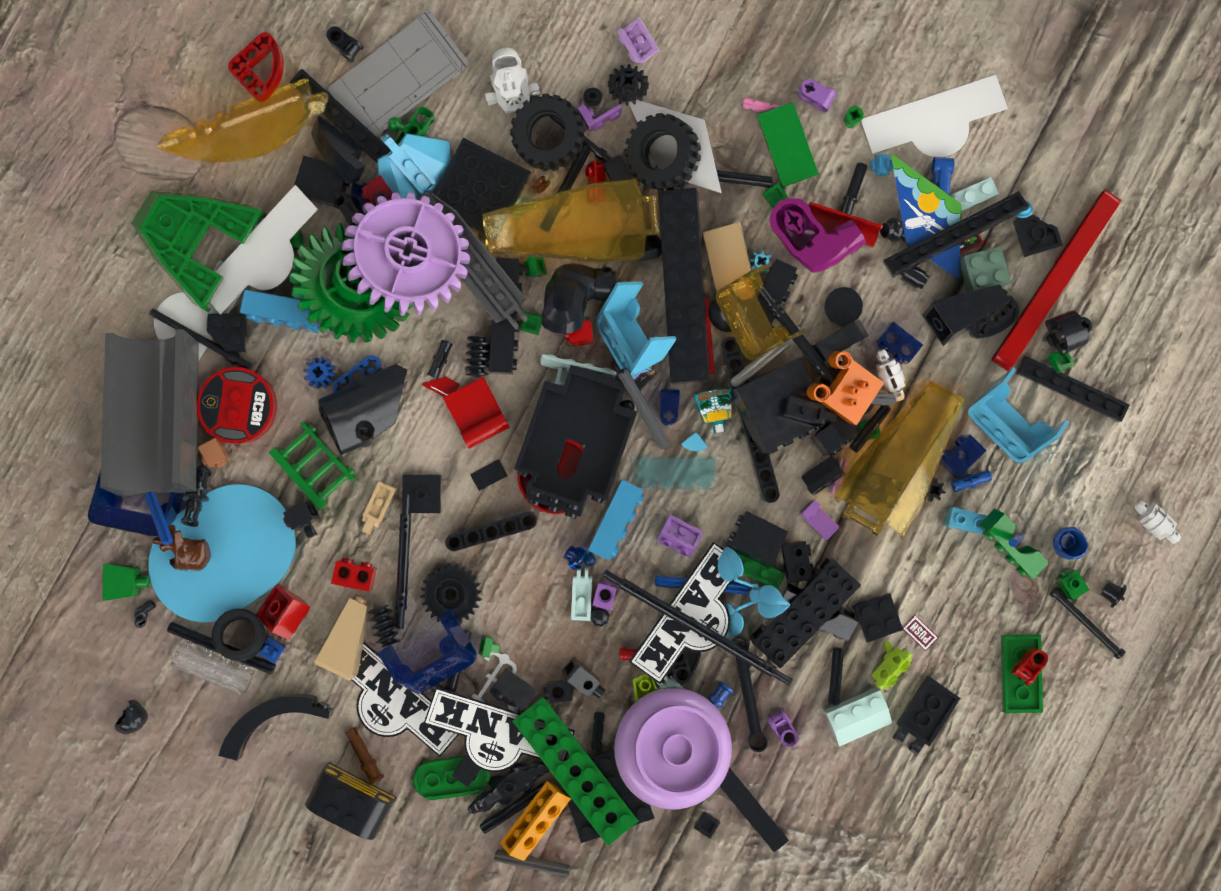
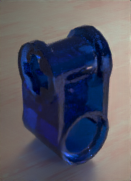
M661 389L660 418L665 426H672L677 422L680 390ZM667 412H671V416H674L675 418H671V421H667V418L664 416L667 415Z

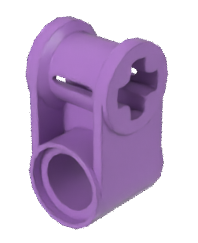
M812 79L805 80L798 90V96L801 100L823 112H828L837 95L831 88L825 87ZM807 87L810 88L809 93L806 92Z
M783 708L775 715L766 717L774 733L777 734L784 746L793 747L797 744L798 735ZM788 732L793 733V739L790 742L784 741V735Z

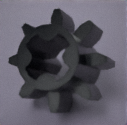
M934 478L932 483L926 479V485L920 487L924 490L922 497L928 496L929 502H932L934 497L940 501V495L946 493L942 489L944 483L938 484L937 478ZM932 487H936L935 493H930Z

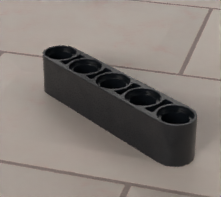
M532 512L515 515L451 534L446 538L445 545L450 551L469 548L530 530L537 525L538 518ZM530 515L534 518L532 526L524 524L525 516ZM507 521L515 523L514 531L506 530L505 525ZM490 526L495 527L497 530V534L494 537H490L487 534V529ZM471 532L478 534V540L474 543L469 540ZM453 537H457L460 541L457 548L452 547L450 544Z

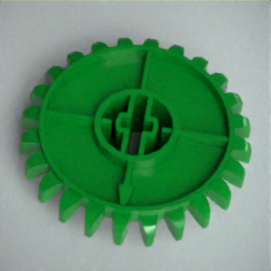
M338 223L334 238H332L328 228L323 227L321 232L322 243L311 234L308 240L311 250L301 244L298 250L301 259L294 257L292 267L299 273L291 272L290 281L295 285H299L292 288V296L302 299L298 302L297 307L299 311L309 312L306 320L309 323L317 321L320 324L319 331L321 333H325L328 330L332 331L333 339L339 340L342 335L347 336L349 343H355L357 337H361L365 343H368L373 338L372 334H375L379 339H383L387 335L386 329L392 332L398 330L400 324L397 321H405L410 315L408 312L404 316L400 314L399 302L395 301L391 309L385 312V297L381 296L377 302L371 305L369 303L373 291L371 288L361 294L357 293L362 277L351 281L348 280L349 272L356 265L343 266L344 257L353 253V251L342 250V244L344 241L354 238L345 235L342 223ZM409 303L408 309H411L413 303Z

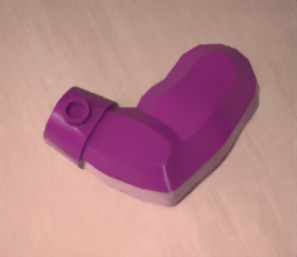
M787 198L780 201L773 208L769 217L770 227L779 237L786 250L812 273L822 272L839 264L848 255H852L866 243L863 234L852 219L833 228V231L826 232L821 223L814 218L807 203L799 198Z

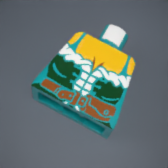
M730 387L693 395L703 424L712 423L714 434L725 432L723 420L731 419Z

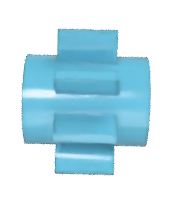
M764 250L759 255L754 252L753 257L755 259H749V262L753 264L751 271L755 269L758 275L763 270L765 273H768L767 266L773 265L772 262H769L771 255L766 256ZM758 260H759V261L764 260V264H763V265H759V266H758V265H757V262H758Z

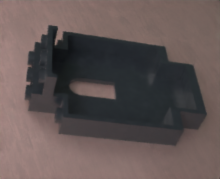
M573 365L570 366L564 386L548 381L544 382L514 467L518 471L517 475L529 478V475L532 476L531 481H528L525 498L529 499L528 503L539 506L541 503L547 505V510L558 513V510L566 512L565 516L576 519L577 516H582L588 496H592L591 500L602 503L603 500H608L637 415L636 411L620 406L625 391L622 382ZM569 439L583 444L585 447L575 475L572 478L564 479L558 474L557 469L566 441Z

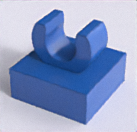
M270 636L258 654L274 664L286 646Z

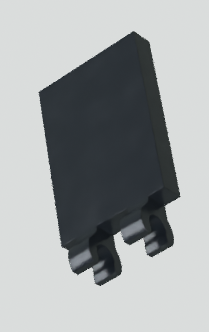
M926 676L896 722L900 728L892 738L902 744L907 734H911L916 739L910 744L908 750L918 755L924 744L930 747L961 698L930 676Z

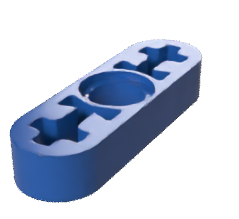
M373 355L367 356L334 382V393L340 388V383L344 385L348 382L346 380L347 377L351 383L355 384L356 381L352 378L355 371H361L362 378L368 376L361 369V366L367 368L370 365V360L377 361V363L375 364V369L371 367L366 370L369 372L368 375L380 371L382 367L381 360Z

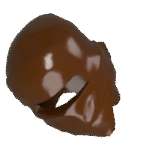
M175 525L168 526L173 538L171 544L163 545L160 537L153 539V544L160 545V550L165 552L170 549L174 553L175 557L170 559V565L176 570L201 571L211 559L210 547L205 539L191 540L184 538L180 530L176 531Z

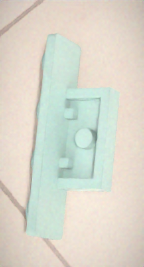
M542 354L541 356L542 366L558 369L555 384L564 386L571 365L614 380L616 378L617 372L610 368H598L590 363L581 364L572 359H560L552 354Z

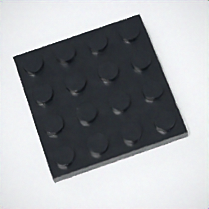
M463 138L434 195L455 209L469 227L497 240L531 175V171Z
M614 749L590 756L638 819L635 825L655 819L651 805L636 797L622 780L616 765ZM577 765L570 768V774L573 776H578L581 772V768ZM585 781L582 784V789L586 792L593 788V784L590 781ZM596 797L593 803L596 807H601L604 805L605 800L603 797ZM571 799L568 805L581 843L599 838L600 835ZM609 812L605 819L607 822L612 823L616 820L617 815Z

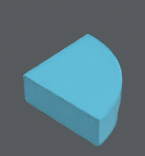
M694 433L681 444L690 451H702L708 448L697 433Z

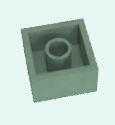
M1001 246L960 258L959 266L967 292L996 285L1005 287L1011 284Z

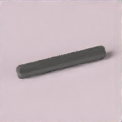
M500 850L496 851L494 861L562 876H569L570 865L529 856L522 861Z

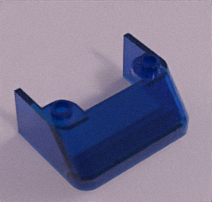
M100 469L88 510L89 521L99 526L159 537L150 514L122 509V496L100 488ZM171 492L168 503L160 506L168 526L172 525L177 514H179L184 493Z
M451 609L439 617L448 633L439 643L443 657L412 673L410 668L402 663L392 645L385 647L378 653L395 682L416 694H421L469 667L476 661L477 652Z

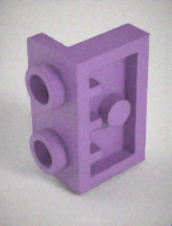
M670 514L657 540L663 546L676 550L680 555L691 557L704 532Z

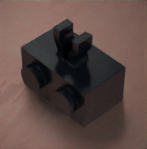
M302 502L283 512L285 516L283 518L284 523L291 530L303 528L307 538L318 535L312 523L321 518L313 502Z

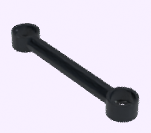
M736 636L731 639L732 642L738 639L743 640L746 644V650L749 651V643L745 638ZM735 656L750 730L747 740L748 745L754 752H762L767 748L768 740L761 731L749 665ZM756 735L763 736L765 740L761 748H755L751 745V740Z

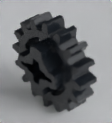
M628 64L627 68L620 65V70L615 68L614 74L609 75V94H612L613 100L618 98L619 104L625 101L626 106L629 105V102L636 105L637 99L643 101V96L647 95V89H649L648 76H644V70L638 71V66L632 69L630 64Z

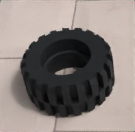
M542 94V97L535 95L530 102L524 101L522 103L524 106L516 110L517 116L512 118L511 121L513 128L510 129V135L513 138L511 142L516 152L526 163L542 171L551 169L557 171L562 166L566 168L569 166L568 163L570 161L574 162L577 159L576 155L578 152L581 153L583 150L582 144L585 142L586 136L584 131L586 130L581 115L568 100L562 99L559 95L555 94L553 96ZM545 116L558 117L562 120L566 129L563 141L551 150L537 148L531 139L533 126L539 119Z
M656 113L655 117L652 115L646 116V121L640 120L636 123L638 127L636 129L632 128L629 132L632 134L630 139H626L625 144L628 145V149H624V155L628 157L625 160L626 166L631 168L629 172L632 176L636 177L637 181L652 189L664 191V189L674 190L675 186L680 188L684 185L683 181L685 179L689 181L692 178V175H690L692 171L696 172L698 169L696 162L701 160V155L698 154V151L701 150V145L697 142L699 138L687 123L671 114ZM670 135L677 142L676 157L668 167L656 170L649 163L650 147L659 137Z

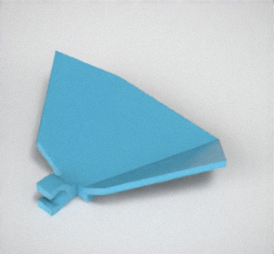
M406 133L397 145L388 134L381 138L391 151L377 159L378 176L381 175L393 193L397 192L401 199L406 198L408 192L414 193L415 200H417L428 190L432 192L438 187V183L451 162L449 141ZM383 193L378 194V197L383 196L386 198V196Z

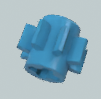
M878 154L875 155V159H872L870 171H875V176H888L889 171H893L890 155Z

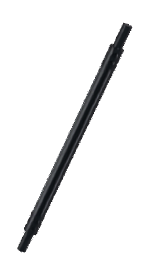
M605 570L603 577L617 584L618 588L626 593H629L631 596L646 603L769 677L773 676L788 686L791 684L793 679L778 671L774 665L657 598L626 578L622 579L612 572Z

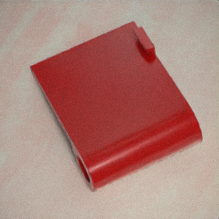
M484 376L443 397L469 449L510 428Z

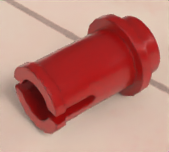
M625 646L620 648L619 660L623 662L625 660L630 661L637 649H626Z

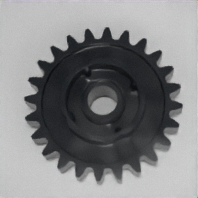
M448 563L447 568L442 564L440 565V571L434 568V575L428 573L429 580H423L426 587L420 588L425 592V594L420 596V598H425V602L422 605L428 606L425 612L431 611L430 618L437 616V622L443 619L444 625L449 620L452 625H455L456 620L461 624L463 623V617L469 620V613L475 614L473 608L480 607L476 602L482 600L481 597H478V594L483 591L477 589L481 583L475 582L478 576L471 577L472 570L466 572V566L459 569L458 563L455 564L454 568L451 563ZM448 589L455 590V599L447 597Z

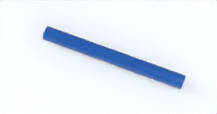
M1018 533L1009 541V545L1015 547L1024 539V534Z

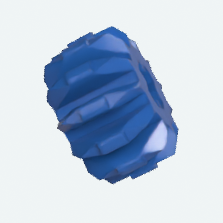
M314 357L312 358L313 364L306 363L309 369H303V372L308 373L304 380H310L308 385L311 387L315 385L316 389H320L322 385L326 389L328 387L327 382L330 384L334 383L330 378L336 377L337 374L331 372L336 367L334 365L330 366L331 360L329 359L325 361L324 357H320L318 361ZM317 370H322L323 375H320V377L316 375Z

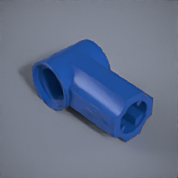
M934 157L931 167L933 184L949 195L951 175L955 165L954 158Z

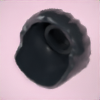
M134 699L128 701L127 708L123 710L122 716L118 718L114 725L115 730L126 735L140 730L148 719L146 709Z

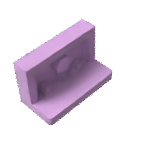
M637 18L624 29L619 28L617 30L619 34L618 39L629 50L628 55L633 62L643 64L660 51L641 18Z

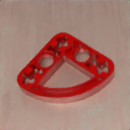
M264 32L259 34L230 60L228 69L258 102H264L271 97L281 81L284 70L283 54L275 39L269 33ZM256 51L255 57L248 59V54ZM272 51V71L267 82L264 84L251 69ZM248 76H253V81L246 84L245 79ZM257 86L263 91L262 94L256 91L255 88Z

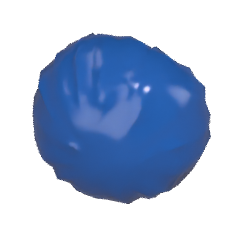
M1064 527L1055 534L1053 549L1057 555L1066 560L1079 559L1086 554L1088 542L1081 530L1076 527Z

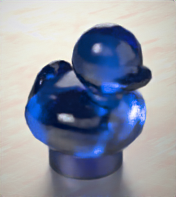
M571 545L563 557L567 560L568 566L573 570H580L582 563L588 567H592L596 563L593 553L589 552L587 554L584 547H574Z

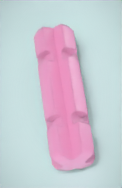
M747 97L742 105L745 109L750 110L751 108L753 111L760 113L780 107L779 105H770V103L759 100L752 101L751 98Z

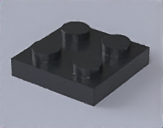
M890 593L853 605L855 613L858 614V622L867 643L903 630Z

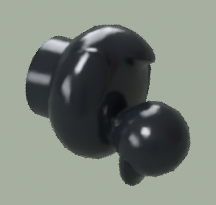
M890 218L886 223L882 224L883 227L880 230V234L883 238H887L891 242H897L902 239L906 243L904 228L899 219Z

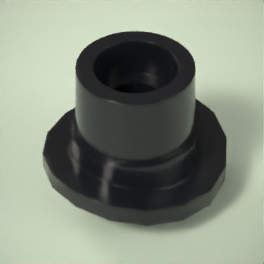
M1108 581L1100 595L1111 602L1110 607L1113 608L1120 600H1125L1123 596L1127 585L1124 584L1121 587Z

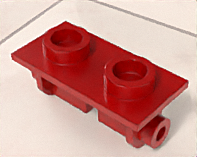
M596 160L589 163L585 170V175L588 177V185L586 187L588 202H592L595 199L597 201H605L606 184L599 183V180H606L603 162L596 163Z

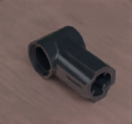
M337 192L333 198V206L340 209L350 226H358L352 222L354 214H363L359 208L358 199L344 192Z

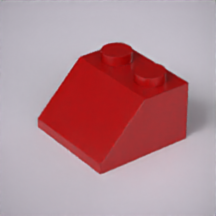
M277 584L256 615L272 633L290 640L303 618L307 615L310 606L302 598L282 585Z

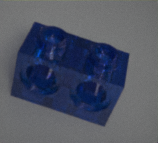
M894 321L889 323L875 341L879 344L878 347L881 350L884 349L886 352L891 353L895 361L901 365L910 363L923 346L922 343ZM887 334L894 336L895 341L893 344L887 341ZM902 346L909 348V355L902 353Z

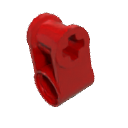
M1038 648L1028 649L1020 661L1014 665L1011 674L1017 675L1024 680L1025 685L1029 686L1048 663V655ZM1040 653V659L1034 662V655Z

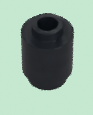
M917 266L900 274V280L914 288L922 289L929 279L926 271Z

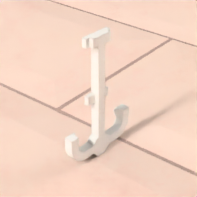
M490 653V656H497L500 663L492 675L489 673L486 675L489 679L479 695L473 694L472 698L484 702L481 697L490 683L498 680L495 676L503 664L508 663L513 668L511 672L516 673V664L509 660L510 658L507 654Z

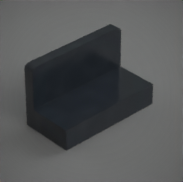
M830 456L801 478L811 495L815 496L846 474L836 459Z

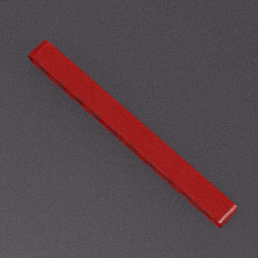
M1106 189L1101 192L993 355L992 362L1006 371H1009L1014 366L1122 201L1120 198Z

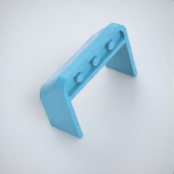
M617 282L596 317V327L620 369L627 368L631 375H635L663 360L676 341V337H653L648 340L636 321L640 312V305L635 297L643 283Z
M1013 367L995 381L971 405L968 415L1015 462L1023 463L1057 440L1069 421L1066 419L1055 428H1052L1043 421H1038L1031 426L1005 400L1010 394V387L1007 382L1016 371Z

